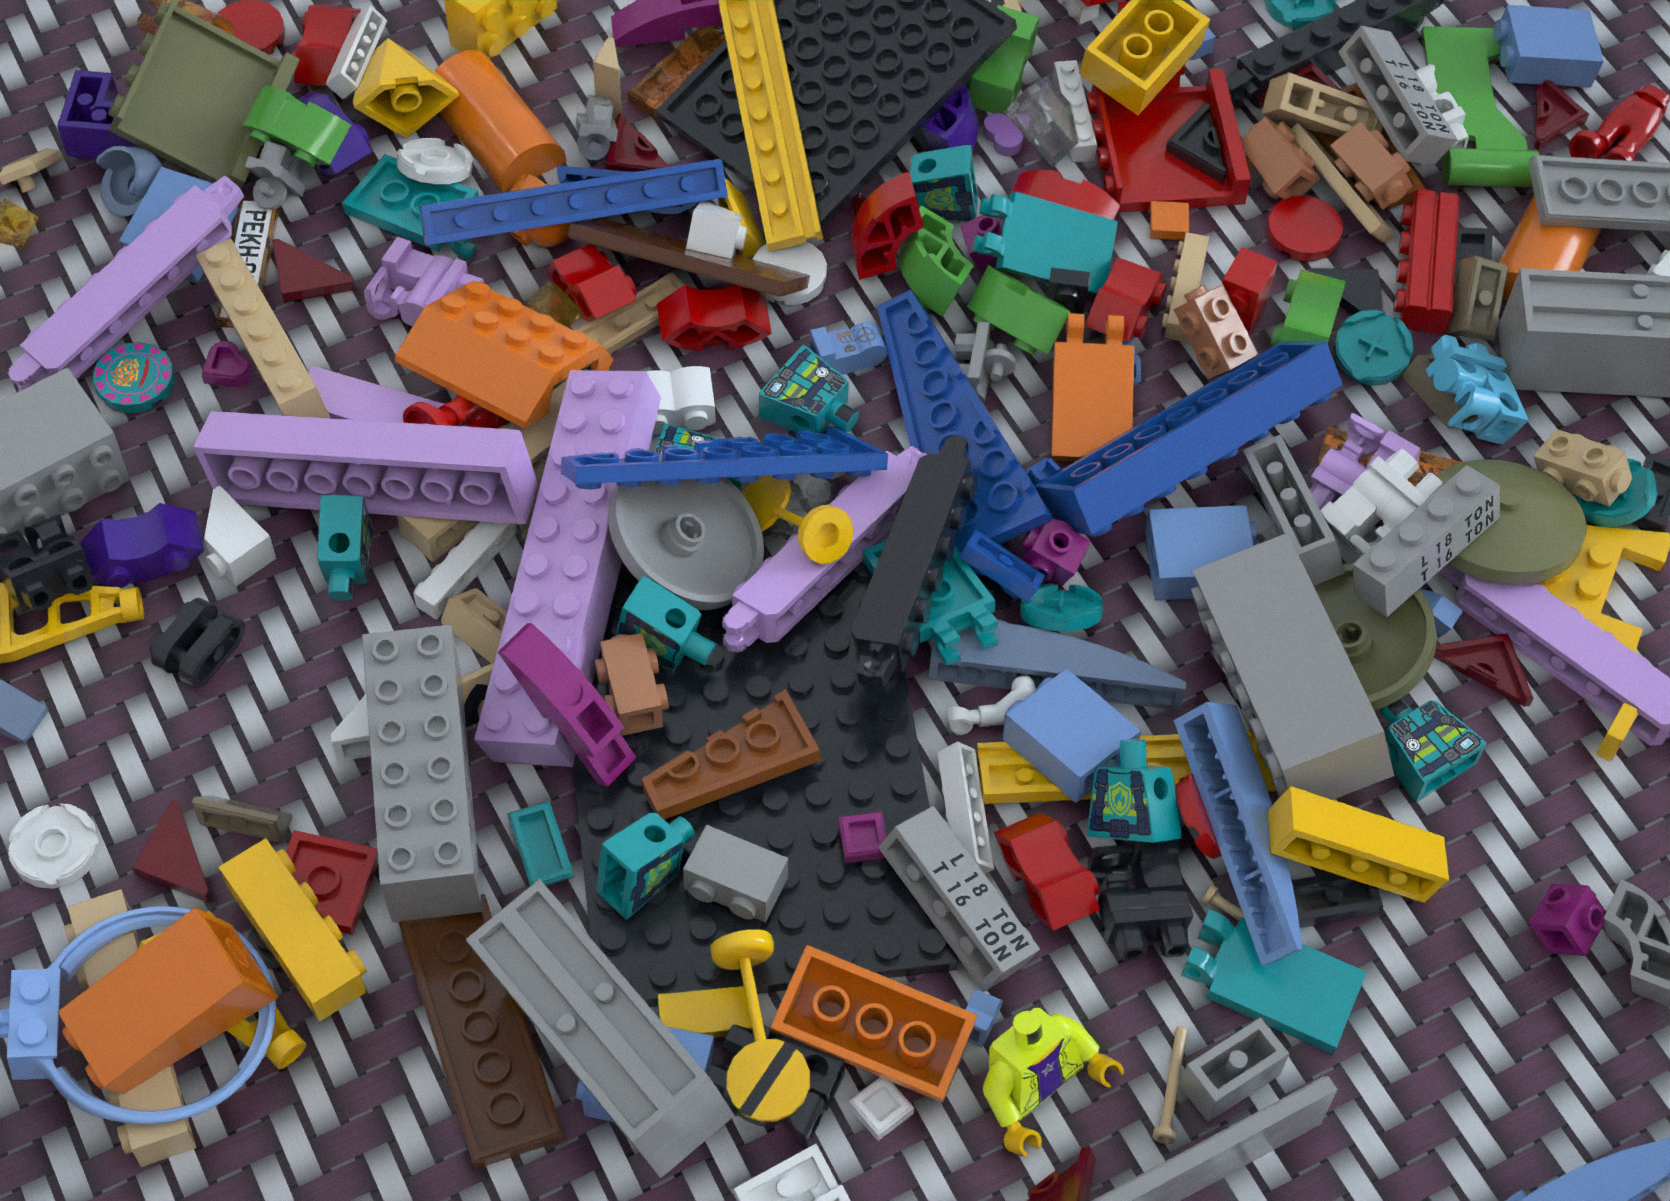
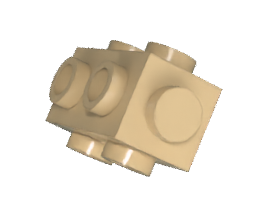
M1555 429L1533 456L1537 470L1561 483L1570 493L1579 496L1585 501H1595L1609 507L1620 493L1627 490L1632 480L1625 451L1613 445H1604L1586 439L1580 434H1571Z

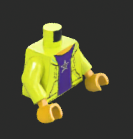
M1041 1008L1020 1012L1015 1016L1013 1026L998 1037L989 1048V1071L983 1084V1093L1000 1126L1008 1129L1004 1136V1145L1008 1151L1027 1157L1023 1148L1024 1141L1029 1146L1038 1149L1041 1147L1042 1141L1039 1133L1021 1126L1019 1120L1024 1119L1084 1068L1083 1062H1089L1087 1067L1089 1076L1105 1087H1111L1104 1078L1105 1070L1108 1067L1120 1075L1124 1074L1122 1064L1107 1055L1099 1054L1100 1046L1084 1027L1071 1017L1059 1013L1049 1016Z

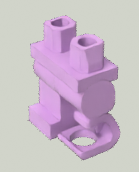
M397 237L381 259L382 267H380L364 290L366 308L369 314L377 320L396 317L400 312L403 322L413 326L425 306L473 280L484 283V279L468 274L467 262L456 258L453 261L446 256H432L412 249L411 241Z
M1352 413L1349 418L1347 440L1341 450L1331 448L1326 453L1319 467L1311 475L1310 492L1321 510L1329 501L1334 503L1365 470L1371 468L1370 464L1378 456L1386 461L1390 456L1403 448L1419 462L1420 447L1390 430L1384 436V430ZM1374 454L1366 467L1359 464L1358 461L1361 462L1365 457Z

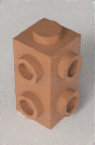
M1264 117L1260 122L1254 124L1241 139L1244 152L1246 153L1247 165L1254 172L1261 174L1264 179L1261 183L1262 187L1272 198L1277 200L1279 197L1286 199L1293 196H1302L1321 179L1312 167L1316 164L1315 160L1302 147L1298 148L1294 142L1297 136L1285 122L1281 121L1277 124Z
M1360 121L1330 145L1338 158L1333 164L1346 179L1352 176L1358 182L1354 187L1367 203L1373 199L1384 210L1391 203L1399 201L1413 187L1406 174L1411 170L1409 165L1398 152L1391 155L1386 150L1389 144L1377 129L1370 132Z
M1204 284L1185 294L1184 297L1187 302L1173 309L1179 320L1180 328L1186 334L1196 354L1197 361L1205 371L1208 379L1227 372L1258 355L1223 284L1209 291Z
M642 633L634 635L620 634L612 637L610 640L601 641V659L594 660L599 685H608L610 695L604 696L605 702L625 727L620 734L623 736L663 727L662 710L669 709L664 684L656 685L653 675L659 673L654 647L646 648Z

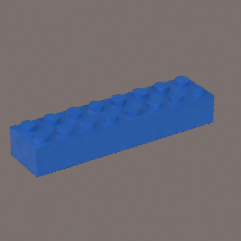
M1281 341L1034 485L1049 509L1053 519L1068 523L1076 533L1089 534L1090 537L1100 536L1110 531L1113 527L1111 523L1121 517H1131L1143 511L1145 508L1143 504L1151 499H1158L1172 494L1176 490L1175 485L1181 481L1194 479L1205 474L1208 471L1207 466L1213 462L1223 461L1235 456L1239 452L1238 447L1243 444L1256 442L1267 437L1270 434L1269 429L1273 426L1297 419L1300 416L1299 411L1303 408L1327 401L1331 397L1330 392L1343 385L1327 342Z

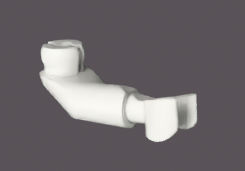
M1020 676L1014 679L1011 687L1012 691L996 704L978 706V709L974 710L956 706L947 708L946 713L950 729L957 735H964L971 731L974 724H978L979 727L1004 725V715L1007 709L1015 701H1023L1036 691L1033 679L1029 676Z

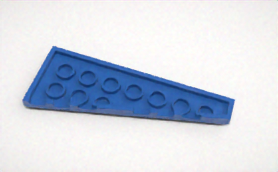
M909 290L878 305V314L910 446L917 448L922 453L939 454L942 445H944L949 436L959 435L968 441L967 456H969L971 462V474L977 478V491L974 500H968L966 505L964 527L962 531L957 530L954 537L955 547L959 553L962 552L975 530L997 544H1001L1052 521L1049 509L918 297Z
M833 426L826 427V434L811 433L807 429L797 430L796 438L778 433H768L763 436L762 442H758L753 437L694 442V450L678 448V446L673 444L663 445L662 454L641 448L628 449L625 452V458L620 459L618 454L603 452L566 456L561 459V474L574 482L577 488L589 490L601 488V483L616 482L617 486L635 488L640 487L642 481L654 480L660 485L676 486L681 484V479H695L699 483L716 484L720 482V477H734L735 480L742 482H756L759 480V476L772 475L773 478L779 480L797 479V474L810 473V476L815 478H833L835 472H847L848 475L866 477L871 476L872 470H887L888 453Z

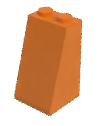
M195 907L57 1012L66 1025L62 1029L64 1037L75 1050L81 1051L89 1064L85 1067V1070L92 1082L100 1089L106 1088L125 1094L269 1005L278 998V995L234 927Z

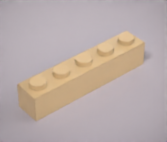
M1186 232L1184 242L1179 241L1177 255H1180L1181 259H1175L1173 273H1177V277H1172L1169 291H1173V296L1168 295L1165 307L1170 312L1169 314L1164 313L1161 326L1166 328L1164 338L1188 342V338L1181 330L1179 320L1173 309L1186 303L1184 295L1200 286L1209 236Z

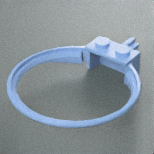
M146 907L114 915L88 928L76 937L47 969L12 970L10 1009L0 1010V1038H8L7 1060L12 1080L50 1079L57 1090L70 1103L82 1111L103 1119L131 1124L168 1123L198 1115L215 1107L235 1093L252 1076L261 1063L273 1035L276 1001L274 1000L259 1010L256 1034L246 1056L239 1064L238 1070L218 1089L195 1102L172 1109L144 1111L113 1105L88 1092L71 1076L66 1067L60 1066L56 1068L53 1059L57 1058L59 1014L57 1011H59L61 978L70 982L89 958L119 936L146 927L171 926L191 911V909L179 907ZM236 930L274 989L272 979L261 956L253 945Z

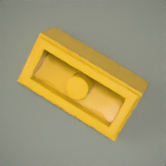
M725 178L728 197L718 198V205L743 215L741 226L747 227L743 250H737L740 256L746 258L755 256L758 249L765 245V241L746 197Z

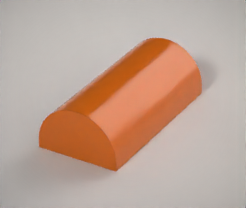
M477 50L459 52L446 59L435 70L438 75L457 89L459 96L442 109L439 114L502 193L510 190L524 173L527 177L529 174L537 177L556 168L557 165L560 166L567 163L563 148L485 53Z
M1534 195L1498 263L1508 265L1502 299L1508 301L1520 268L1581 271L1602 228L1541 225Z
M806 945L770 1030L841 1058L845 1063L943 1103L966 1050L977 1014Z

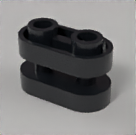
M195 598L191 602L184 603L170 626L153 639L150 646L151 662L155 667L169 674L179 670L178 675L181 681L194 688H201L210 681L238 647L244 635L245 623L242 619L229 612H223L218 615V609L215 605L202 598Z

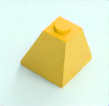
M388 38L374 50L359 87L355 90L353 105L357 110L407 139L459 96L457 89L418 57Z

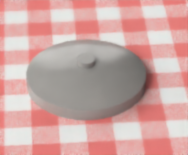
M720 477V482L716 484L699 483L695 479H681V484L676 486L660 485L656 483V480L642 481L640 487L627 488L616 485L612 491L608 506V523L611 538L623 563L638 581L644 575L697 610H712L731 604L732 595L736 587L743 581L747 582L760 569L764 558V543L759 522L747 499L726 477Z

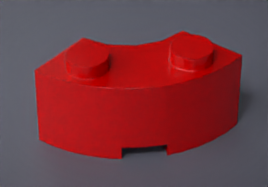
M326 4L308 6V11H305L302 20L304 34L301 41L296 45V51H293L291 54L300 59L294 72V83L328 87L325 83L352 23L361 12V9Z
M1033 170L1020 173L1011 193H1023L1114 220L1120 208V205L1109 194L1091 182L1083 179L1082 183L1079 184L1060 178L1061 172L1053 170Z
M909 172L900 174L879 186L867 197L857 212L852 227L851 247L859 280L896 270L895 256L900 244L910 234L924 228Z
M588 244L553 260L547 270L550 279L569 307L577 304L581 318L588 322L595 321L637 300L635 297L637 294L636 287L628 274L623 275L619 265L612 266L603 251H599L595 245Z
M1117 257L1105 284L1101 289H1098L1085 327L1105 334V323L1107 322L1108 315L1124 316L1123 341L1130 342L1135 337L1142 339L1149 322V317L1147 316L1153 304L1160 306L1167 289V284L1162 283L1164 279L1162 273Z
M733 284L716 290H702L683 285L657 303L661 339L675 347L693 351H704V345L727 344V348L730 350L755 343L772 334L766 298L755 290Z
M1038 813L994 832L1001 854L1014 881L1024 880L1029 896L1028 905L1037 917L1052 931L1100 911L1096 895L1099 894L1097 880L1093 873L1081 865L1068 847V835L1061 822Z

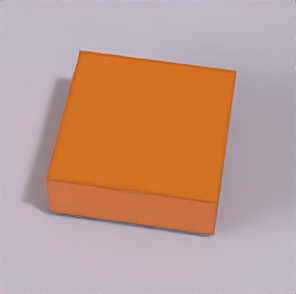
M1151 201L1149 209L1150 238L1185 240L1186 232L1189 233V203Z

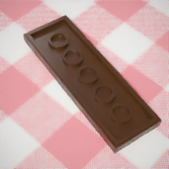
M602 217L572 222L569 226L568 236L571 239L778 297L808 288L810 279L808 274L736 254L733 255L732 259L689 250L686 249L687 241Z
M485 894L481 895L482 912L398 922L474 1170L565 1140L524 1012L466 941L470 935L492 918Z

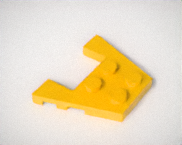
M1586 525L1584 542L1575 562L1561 574L1538 583L1545 586L1551 594L1568 606L1576 608L1586 619L1600 629L1611 633L1620 643L1635 653L1643 629L1604 615L1601 611L1620 557L1661 571L1670 549V533Z

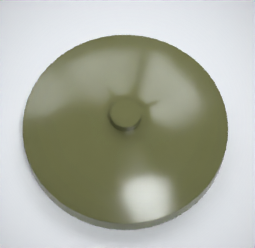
M1491 459L1461 462L1445 468L1435 475L1445 484L1468 465L1500 485V518L1448 563L1450 566L1470 576L1490 582L1528 584L1544 581L1561 574L1578 558L1586 534L1585 516L1576 498L1568 489L1552 477L1522 464Z
M1353 563L1343 564L1344 574L1314 585V588L1373 709L1377 710L1392 704L1408 694L1427 673L1433 661L1437 645L1434 615L1427 598L1418 589L1388 617L1384 616L1355 596Z

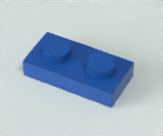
M975 530L958 556L968 563L974 573L988 576L999 583L1005 593L1014 598H1021L1028 603L1045 577L1043 573L977 530Z

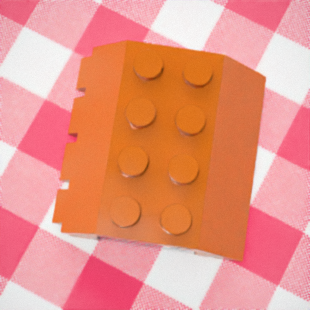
M474 280L425 306L395 355L396 363L524 429L549 414L553 386L568 378L570 370H581L591 364L590 371H609L614 361L602 344L588 338L583 332L572 330L554 321L552 317L540 314L522 305L520 301L508 298L490 289L488 285Z

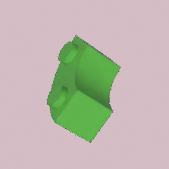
M998 5L997 8L1016 20L1017 29L965 82L967 90L970 91L969 95L974 108L990 113L1011 115L1023 84L1024 66L1032 55L1040 17Z
M263 86L242 126L252 131L250 137L256 142L265 145V142L268 141L287 147L295 152L294 157L297 160L314 168L316 164L330 165L351 124L311 102L305 105L287 91L271 86Z
M921 205L919 210L924 228L910 234L900 244L898 260L906 282L918 296L923 307L933 310L943 317L974 264L962 256L954 245L952 238L954 225Z
M989 265L967 305L970 310L976 313L973 319L975 322H990V330L994 331L995 327H998L1016 337L1014 345L1033 355L1037 349L1049 354L1068 318V313H1070L1060 303Z
M1302 269L1297 281L1289 279L1283 301L1290 303L1283 327L1275 326L1270 347L1281 341L1327 342L1328 344L1346 281Z

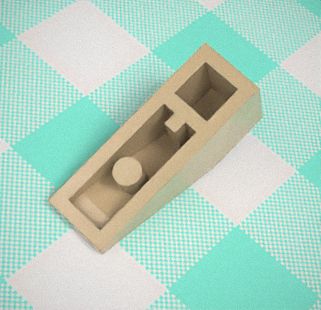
M1287 73L1270 80L1261 113L1263 116L1280 122L1283 121L1292 126L1299 123L1308 130L1340 137L1360 121L1370 132L1377 129L1381 133L1383 127L1367 100L1292 73Z

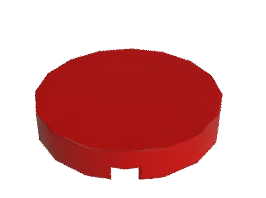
M242 0L231 3L221 9L212 20V25L268 55L274 52L273 48L278 43L281 45L284 41L285 25L280 12L271 4L259 0Z
M1293 196L1283 199L1272 208L1266 225L1267 238L1277 251L1281 253L1283 250L1291 254V259L1314 262L1327 258L1333 253L1334 248L1339 245L1343 233L1342 219L1336 209L1323 200L1311 196Z
M1193 773L1178 779L1180 781L1175 789L1177 804L1185 825L1187 824L1188 828L1194 827L1200 835L1194 838L1195 844L1205 856L1214 860L1221 857L1222 854Z

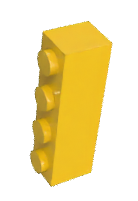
M1292 786L1268 809L1271 854L1423 903L1449 881L1443 836Z
M265 838L219 866L226 887L318 1022L367 992L362 979V975L367 973L363 962L353 949L346 953L338 941L343 936L330 915L323 919L315 909L319 905L316 895L306 881L300 885L292 876V873L296 872L295 866L283 848L275 852Z

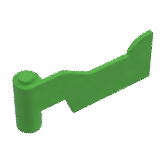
M1422 26L1421 35L1426 66L1430 64L1435 66L1437 94L1450 92L1458 107L1461 106L1466 113L1463 127L1469 136L1468 140L1474 143V149L1450 148L1444 154L1442 179L1445 186L1533 188L1528 162L1532 155H1539V152L1537 150H1528L1525 137L1497 109L1494 101L1488 61L1497 59L1501 53L1498 41L1494 40V28Z

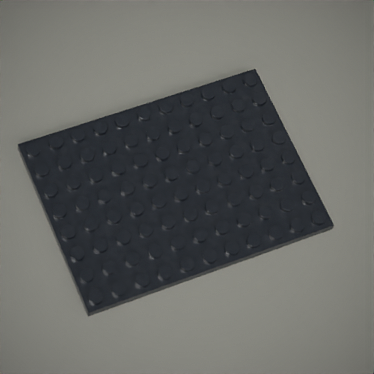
M863 560L778 642L766 643L758 638L749 647L747 646L743 652L728 651L726 646L723 645L724 634H726V630L723 628V617H725V614H728V611L733 607V603L717 609L699 610L702 615L697 633L716 642L717 645L705 666L685 655L675 670H669L658 665L659 673L653 675L656 685L664 684L669 709L662 710L663 727L622 736L636 758L608 787L598 785L578 755H575L573 772L590 938L649 1007L658 1006V994L744 986L741 969L728 970L720 968L712 961L710 954V945L715 940L724 935L743 930H763L773 936V954L765 962L752 967L757 994L786 991L806 945L887 978L957 970V955L886 858L845 863L838 817L882 812L886 836H888L895 826L930 808L905 669L903 673L893 671L884 688L873 685H861L858 681L857 669L859 662L856 659V649L851 635V628L873 576L863 563ZM635 577L617 580L603 641L610 640L616 636L622 607L639 582ZM595 671L592 685L604 699V696L610 695L608 685H599ZM786 689L820 749L821 761L665 819L669 824L678 816L685 818L691 824L695 836L683 847L680 869L676 877L626 920L595 891L602 843L648 813H654L643 792L641 779L685 751L693 753L707 744L709 736L720 729L724 733L742 722L744 714L755 707L759 710L774 702L773 696ZM706 825L788 858V879L766 923L756 918H741L734 914L729 907L715 901L709 903L700 901L693 897L688 890L684 889L683 868Z

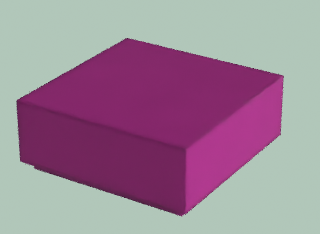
M882 812L838 817V828L845 863L885 858L878 848L887 837Z

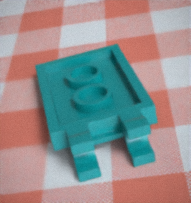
M384 154L342 202L344 213L425 246L418 206L479 197L478 190L458 182L452 184H430L411 179L399 171L397 158ZM469 239L426 245V247L439 251L446 244L455 254L466 260H470L477 251L476 245L469 243Z
M1019 192L1009 194V199L997 194L991 195V199H981L979 214L1004 220L1001 236L990 232H985L984 237L974 236L972 252L997 257L996 269L1048 284L1051 267L1090 272L1087 295L1096 297L1098 289L1103 287L1108 278L1118 221Z
M886 541L862 550L863 563L872 575ZM955 546L951 561H945L940 591L934 592L930 600L931 613L927 624H921L918 632L920 643L930 638L933 639L936 650L946 666L961 660V653L955 645L960 643L958 632L972 627L976 640L983 650L999 644L998 637L992 630L998 627V621L992 614L995 612V599L968 563L958 557L960 553Z
M1209 909L1197 939L1220 946L1218 954L1214 960L1209 953L1193 946L1181 976L1211 986L1206 996L1207 999L1254 1020L1261 1017L1266 1025L1333 1055L1367 972L1302 944V950L1269 966H1261L1245 918L1241 917L1237 927H1234L1225 916Z

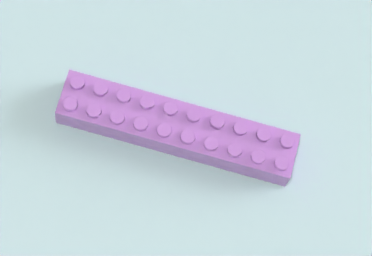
M570 370L474 739L493 762L573 767L576 752L555 722L542 717L498 654V651L527 623H532L593 684L596 671L594 660L599 659L600 642L604 638L622 559L611 538L608 523V506L616 482L601 483V488L593 490L577 488L574 482L561 474V459L566 456L601 452L618 454L620 459L625 458V452L628 449L641 448L649 450L661 396L646 371Z

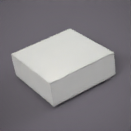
M881 1077L850 1099L848 1104L851 1111L877 1141L914 1114V1107L891 1081Z

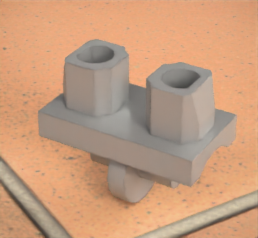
M588 95L585 114L577 113L575 124L579 135L577 146L580 154L589 160L603 158L609 151L610 141L616 142L618 130L614 119H612L613 105H610L611 100L609 98Z
M268 141L265 142L260 158L257 159L249 156L245 167L259 178L253 187L254 200L264 209L273 210L280 207L286 200V187L295 195L302 197L306 186L298 180L303 163L294 156H291V151L287 147Z
M978 322L976 333L957 334L955 340L957 360H971L970 364L959 365L982 402H985L989 378L993 381H1001L1002 376L1012 374L1016 366V358L1007 351V346L1005 344H997L995 348L994 342L989 339L990 322Z

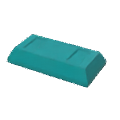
M550 801L507 813L530 886L539 879L547 886L574 878Z

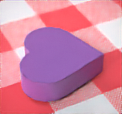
M993 113L984 120L983 134L987 140L994 142L996 152L1004 156H1012L1017 154L1022 148L1029 119Z

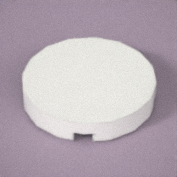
M420 138L403 144V150L399 148L397 152V167L405 176L419 182L452 184L470 177L473 157L469 150L460 144L454 143V148L445 146V141L438 138Z
M807 242L769 252L767 244L758 249L753 257L757 261L810 275L808 288L799 292L778 297L757 291L768 301L774 303L775 299L784 301V305L794 306L809 302L818 296L824 288L827 276V263L822 252L811 243Z
M60 803L61 806L49 807V805L36 807L21 817L11 830L8 840L10 843L8 855L11 865L22 880L35 887L54 889L72 884L87 874L97 860L100 841L98 830L85 811L71 804Z

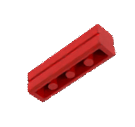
M1417 189L1413 193L1411 203L1404 202L1400 225L1407 226V231L1401 232L1398 253L1405 254L1404 260H1399L1396 272V282L1402 283V289H1397L1393 312L1400 313V320L1408 330L1420 331L1422 329L1426 333L1442 335L1447 330L1453 306L1460 199L1458 194L1445 192L1436 194L1435 191Z

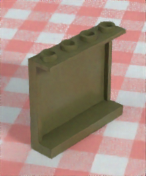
M171 0L169 5L162 1L152 20L158 27L154 35L149 32L146 33L137 51L144 55L140 65L132 63L124 78L123 83L129 86L125 96L117 94L108 112V115L114 117L109 131L210 183H215L223 176H226L241 188L250 172L245 167L249 156L256 158L262 145L250 137L252 131L242 126L263 86H271L286 91L300 59L286 52L279 61L178 7L177 3L179 0Z

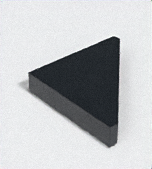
M1204 103L1167 141L1165 151L1223 183L1226 179L1227 169L1223 165L1221 146L1216 127L1213 126L1210 105Z
M1308 268L1307 271L1346 281L1339 306L1350 314L1354 315L1360 311L1368 310L1384 312L1378 269Z

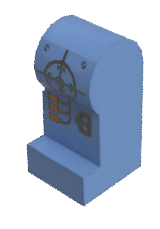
M862 322L850 329L846 328L828 333L825 327L810 330L809 349L842 375L876 366L888 354L879 329L872 322Z

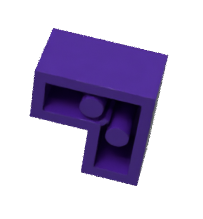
M75 70L57 124L67 157L97 159L100 154L111 147H140L109 131L114 117L108 115V112L118 94L112 73Z

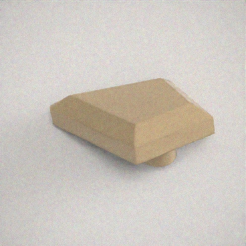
M46 148L8 163L0 173V182L4 185L17 180L23 193L37 187L31 174L61 160V153L59 150Z

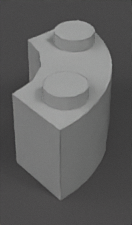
M1621 879L1604 916L1605 936L1621 945L1632 961L1630 973L1632 992L1670 1007V922L1664 910L1652 897L1633 884Z

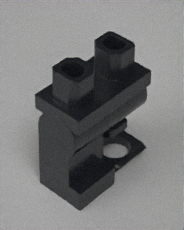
M60 514L25 527L24 532L27 541L19 530L0 537V551L10 546H18L12 552L0 553V583L5 585L11 597L17 601L22 612L30 609L39 612L51 607L54 599L69 593L78 596L92 589V584L95 582L84 550L73 535L67 536ZM38 538L40 539L43 546L41 548H39L37 545Z
M1178 839L1155 843L1138 841L1135 850L1133 844L1094 847L1087 870L1093 873L1101 891L1098 897L1100 918L1105 928L1106 944L1115 943L1122 961L1139 960L1145 957L1148 951L1146 941L1150 940L1159 941L1161 954L1166 958L1180 957L1186 952L1188 947L1187 929L1193 919L1191 905H1189L1186 888L1182 881L1178 861L1180 855ZM1109 854H1120L1114 858L1103 859L1104 856ZM1129 863L1136 888L1128 886L1127 870Z
M733 1024L725 1038L723 1052L735 1057L746 1045L755 1042L753 1030ZM764 1025L766 1039H778L792 1044L804 1056L810 1070V1089L804 1103L793 1114L778 1121L786 1125L789 1120L793 1129L798 1134V1145L803 1149H807L825 1110H828L845 1076V1062L841 1058L774 1033L770 1030V1027ZM714 1062L707 1075L733 1114L754 1125L765 1126L767 1122H759L746 1117L733 1105L727 1091V1071L729 1068Z

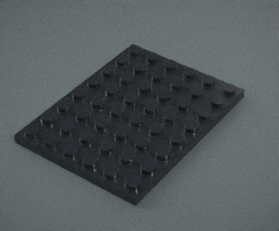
M774 0L821 230L845 208L1017 29L1014 18L987 0ZM725 40L656 109V113L660 120L713 159H722L724 167L756 189L727 42Z

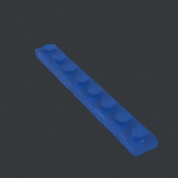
M722 159L421 205L418 208L426 246L728 197Z

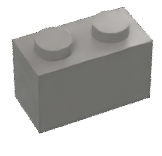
M706 825L683 868L684 889L688 890L693 897L700 901L708 903L715 901L729 907L734 914L741 918H756L766 923L788 879V858Z
M1260 1017L1188 1063L1180 1087L1208 1123L1280 1076L1289 1052Z

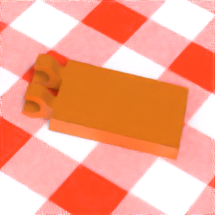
M1068 313V320H1066V342H1055L1053 350L1052 460L1077 461L1133 428L1134 346L1122 345L1124 316L1108 315L1107 322L1105 323V344L1083 343L1084 314Z

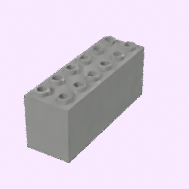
M1520 268L1498 325L1501 358H1504L1507 366L1503 372L1507 373L1515 390L1670 398V276Z
M68 367L0 401V537L18 530L24 536L25 527L57 514L63 516L68 512L76 511L87 502L107 492H112L119 488L120 485L130 481L113 430Z
M1285 533L1192 570L1197 587L1190 590L1199 611L1197 613L1206 635L1211 637L1212 647L1220 667L1224 666L1228 675L1226 678L1235 700L1238 699L1240 702L1241 712L1250 733H1254L1257 740V749L1265 767L1268 766L1270 769L1271 779L1278 797L1280 798L1292 786L1333 800L1393 777L1394 773L1384 730L1289 534Z
M452 625L362 634L379 877L392 923L482 912L462 677Z
M540 879L466 939L503 988L660 1178L665 1176L735 1116L706 1072Z

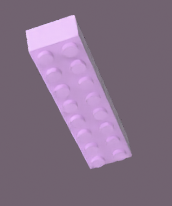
M211 411L193 446L212 488L215 489L220 485L240 505L320 510L321 495L363 496L369 514L526 524L539 490V485L520 430Z

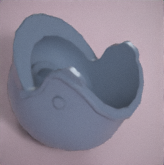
M118 146L106 149L97 157L96 163L101 168L107 169L101 184V197L105 207L114 215L130 216L136 212L159 169L163 167L159 159L151 151L136 146Z

